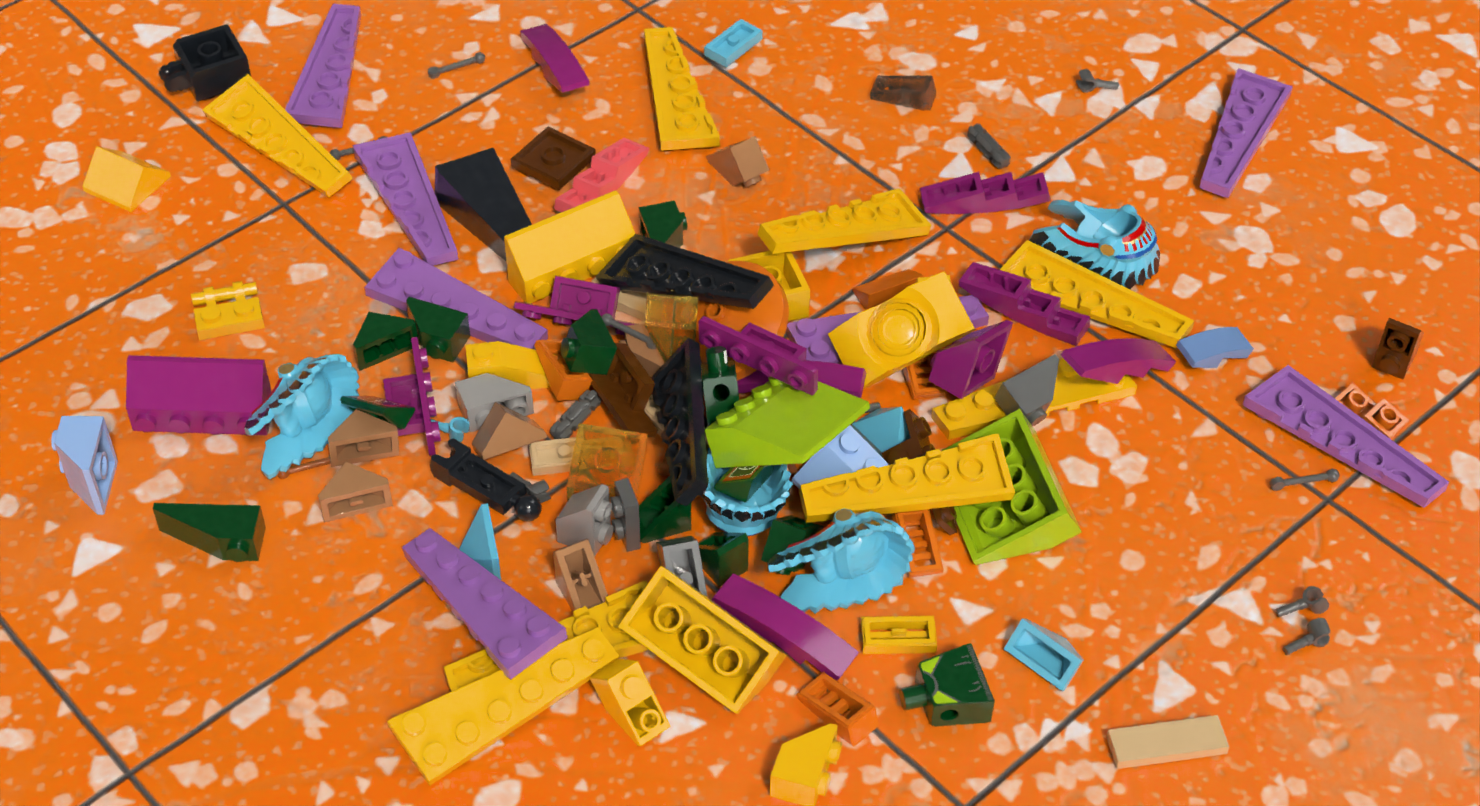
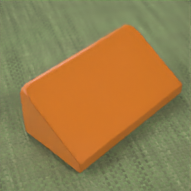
M906 269L853 287L852 291L867 310L891 299L906 287L915 284L917 278L924 276L911 269Z

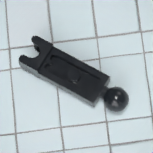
M450 439L448 441V445L451 447L449 458H444L437 454L431 456L430 467L435 478L448 486L455 485L484 504L488 503L489 507L504 515L514 507L517 517L523 521H533L541 514L542 505L540 500L534 495L526 494L524 483L471 453V449L458 440Z

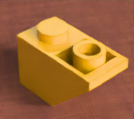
M619 658L589 677L605 710L637 746H642L671 727L638 661Z
M827 724L782 744L770 775L771 797L802 806H815L819 795L826 796L831 780V773H827L830 763L837 764L842 749V742L837 741L838 725Z

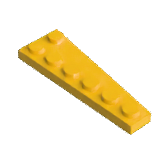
M673 27L644 29V40L661 151L720 146L718 130L711 114L706 110L703 96L699 94L697 82L689 71V64L683 55V50Z
M249 74L202 109L210 120L327 197H331L353 179L350 173Z
M894 189L872 195L869 201L851 200L848 206L842 208L836 204L828 206L826 212L819 213L812 210L801 215H793L762 223L757 234L772 254L925 236L929 234L932 225L901 189Z
M1026 240L1000 268L1002 271L1031 279V289L1061 298V308L1090 316L1091 319L1174 348H1178L1176 346L1178 341L1186 338L1193 329L1194 320L1029 240Z
M1060 358L1053 400L1046 411L1047 416H1049L1050 411L1066 408L1067 411L1079 409L1080 404L1096 401L1097 404L1135 395L1137 384L1128 374H1125L1118 384L1081 377L1064 358ZM1006 380L970 393L963 399L958 398L932 408L931 418L948 440L971 435L1007 416L994 399L1001 384Z
M992 434L958 443L957 447L940 451V449L927 451L925 456L910 460L905 457L895 460L894 464L879 468L871 466L859 469L854 473H844L802 484L799 494L805 521L810 523L833 520L835 513L844 508L852 510L854 513L873 511L879 514H891L1013 500L1015 490L999 434Z
M642 581L605 597V602L590 609L584 606L574 610L573 616L558 622L566 629L567 639L563 642L599 627L619 654V658L649 650L618 627L647 586V581ZM486 649L444 666L450 692L501 670L487 654Z
M596 627L558 644L511 680L502 670H499L391 718L387 721L388 727L429 786H431L590 680L589 677L618 660L619 654L599 627Z

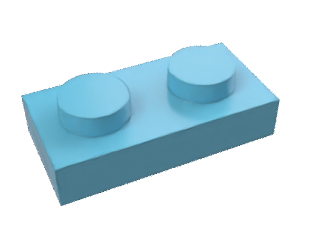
M740 19L704 46V56L727 67L762 40L763 30Z

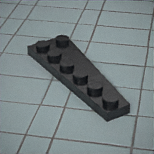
M634 234L596 276L600 284L620 287V290L754 309L774 286L772 280L767 275L638 234Z
M690 338L651 377L655 383L652 393L653 400L656 405L660 406L657 419L665 428L661 433L662 442L668 444L665 457L667 465H669V476L674 499L686 507L697 496H701L705 492L709 483V478L707 477L700 345Z

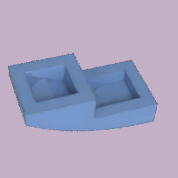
M1224 327L1203 331L1181 339L1176 344L1192 368H1217L1223 358H1248L1254 349L1238 327Z

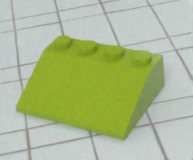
M770 376L766 384L752 389L750 396L735 402L734 408L730 411L716 416V421L705 429L715 468L805 463L869 410L870 405L866 400L819 381L818 390L814 395H810Z
M1021 409L944 449L955 448L958 443L999 434L1015 490L1013 500L953 506L957 514V519L955 520L975 565L1051 549L1082 533L1038 435Z

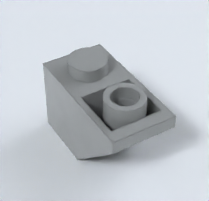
M489 373L455 382L457 403L463 418L469 421V432H474L481 428L495 402L524 416L534 414L532 390L529 386Z
M601 484L573 494L556 519L557 542L569 546L588 539L594 556H596L603 544L607 545L614 530L610 519L612 503L609 501V486Z

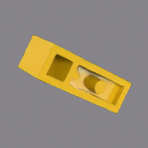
M500 341L465 344L469 378L489 373L529 386L531 389L551 388L535 349Z

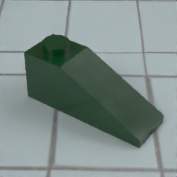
M154 503L153 511L159 531L222 560H232L235 562L259 561L266 529L260 505Z

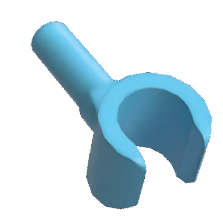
M455 417L450 423L438 421L439 430L448 433L449 439H456L462 442L464 433L469 432V421L463 417Z

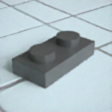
M628 478L614 481L615 496L610 497V502L612 503V511L616 518L612 519L615 538L623 540L627 552L641 549L639 503Z

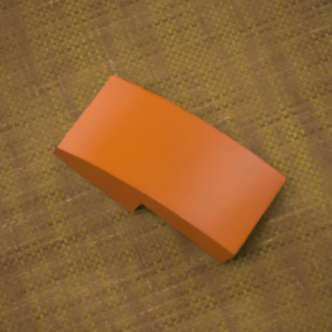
M1351 383L1335 398L1390 439L1409 422L1387 400L1383 398L1376 404L1354 383Z

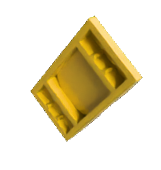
M944 271L906 287L897 295L878 306L856 314L828 333V336L843 365L865 369L864 390L975 331V328Z

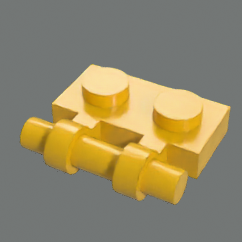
M242 281L232 283L233 286L214 289L212 286L203 288V292L191 294L193 306L206 304V307L194 309L199 340L265 328L259 297L246 299V296L258 294L256 282L243 284ZM236 299V301L217 304V302Z

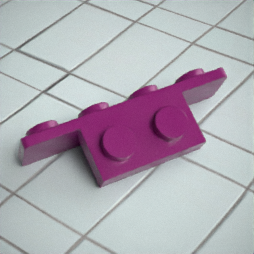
M555 276L550 307L526 302H514V308L523 310L522 316L541 319L542 314L554 316L553 322L572 325L573 320H578L591 309H597L601 317L607 313L616 320L615 315L620 287ZM616 320L626 326L637 324L632 322ZM615 329V334L624 335L623 331Z
M705 316L699 320V342L707 348L725 347L727 356L735 361L746 364L767 376L776 378L810 395H814L818 390V369L803 362L806 359L807 348L750 322L741 332H738Z
M413 337L411 338L416 374L383 379L386 400L415 408V412L406 428L402 430L397 429L398 436L426 432L429 456L436 454L434 442L441 441L438 421L431 422L430 417H435L437 414L434 396L427 397L426 394L427 392H433L430 372L423 373L422 369L429 368L426 348L419 349L418 338Z

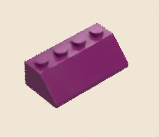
M128 355L126 410L133 431L247 435L244 427L247 420L252 417V411L262 404L272 392L265 360ZM270 423L265 424L254 435H268Z

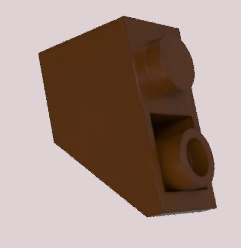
M1389 318L1372 367L1404 379L1417 354L1424 332Z

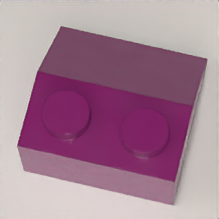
M1005 320L971 332L963 338L954 341L943 350H938L930 362L932 371L928 381L963 399L994 379L1013 322Z

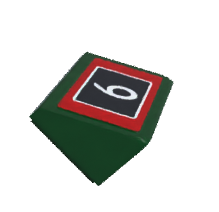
M342 396L340 399L341 403L350 411L360 410L397 426V429L401 430L406 428L415 412V408L375 396Z
M774 465L731 467L715 484L714 489L740 501L747 502L771 476Z

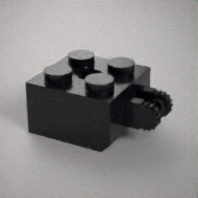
M228 24L177 39L173 44L176 61L165 64L158 70V74L161 80L163 79L165 82L164 85L169 92L189 88L196 101L210 99L216 95L223 94L247 74L251 76L248 58Z

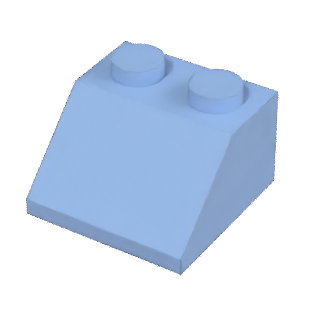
M61 416L58 430L53 431L51 438L52 449L57 451L60 458V471L65 473L69 487L97 515H104L118 464L104 416Z
M849 425L814 454L794 475L791 481L800 489L802 484L844 473H854L859 469L871 466L879 468L889 464Z

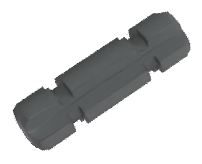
M977 123L968 128L967 136L975 143L989 160H992L991 162L998 169H1002L1004 166L1007 167L1010 164L1011 156L1005 149H1002V146L981 124Z
M586 390L579 397V402L575 401L561 416V422L557 421L551 427L550 433L554 436V439L569 438L573 434V430L576 431L591 415L592 410L594 411L601 404V398L598 396V393L595 390Z

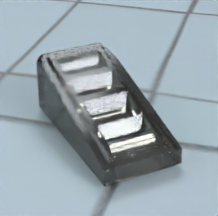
M877 76L870 97L873 100L909 108L931 110L936 96V88L933 76Z

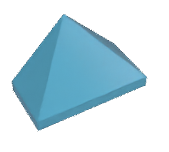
M902 406L876 409L852 423V427L881 457L882 452L911 438Z
M488 503L481 504L459 549L501 580L499 557Z
M1026 618L1021 619L1004 647V650L1061 691H1065L1083 662V658L1067 638Z

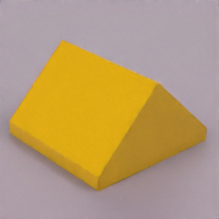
M96 146L82 187L84 192L132 212L167 181L171 174L169 171L123 151Z

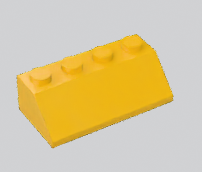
M616 190L504 236L508 282L524 302L533 303L552 295L555 276L583 281L596 276L634 236L635 231L620 194Z
M663 566L659 567L618 625L620 629L735 714H738L767 685L787 656L779 648Z

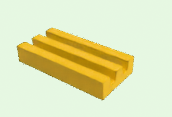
M934 616L861 617L863 654L936 653L937 651ZM909 629H928V631H907V630H909ZM870 630H892L888 632H870Z

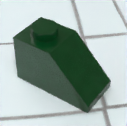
M675 200L638 207L639 231L642 236L679 248L683 245V231L687 230V220L685 213L679 212Z
M408 297L406 300L408 318L413 319L416 323L420 347L426 348L427 355L433 358L454 362L470 338L468 313Z
M591 309L571 325L567 337L562 340L560 348L561 356L565 359L570 372L607 375L617 350V346L597 309Z
M793 515L773 519L761 561L768 563L769 559L775 554L785 551L790 544L803 541L815 535L824 526L813 522L806 523L804 519ZM801 562L794 567H787L777 571V573L790 575L791 571L802 570L806 563Z

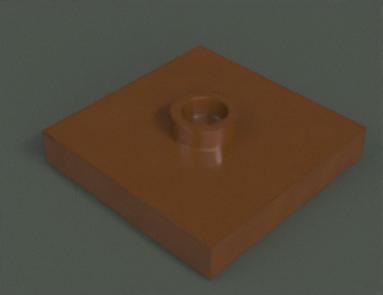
M548 126L511 158V167L560 190L591 162L592 156L596 154V149Z

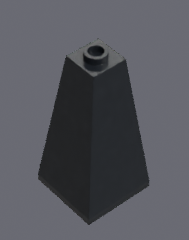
M494 148L435 166V195L440 207L506 261L504 236L530 226L532 223Z

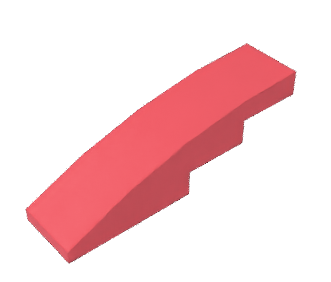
M622 138L592 156L591 167L574 177L573 188L555 199L554 209L564 212L617 190L647 156L649 148Z

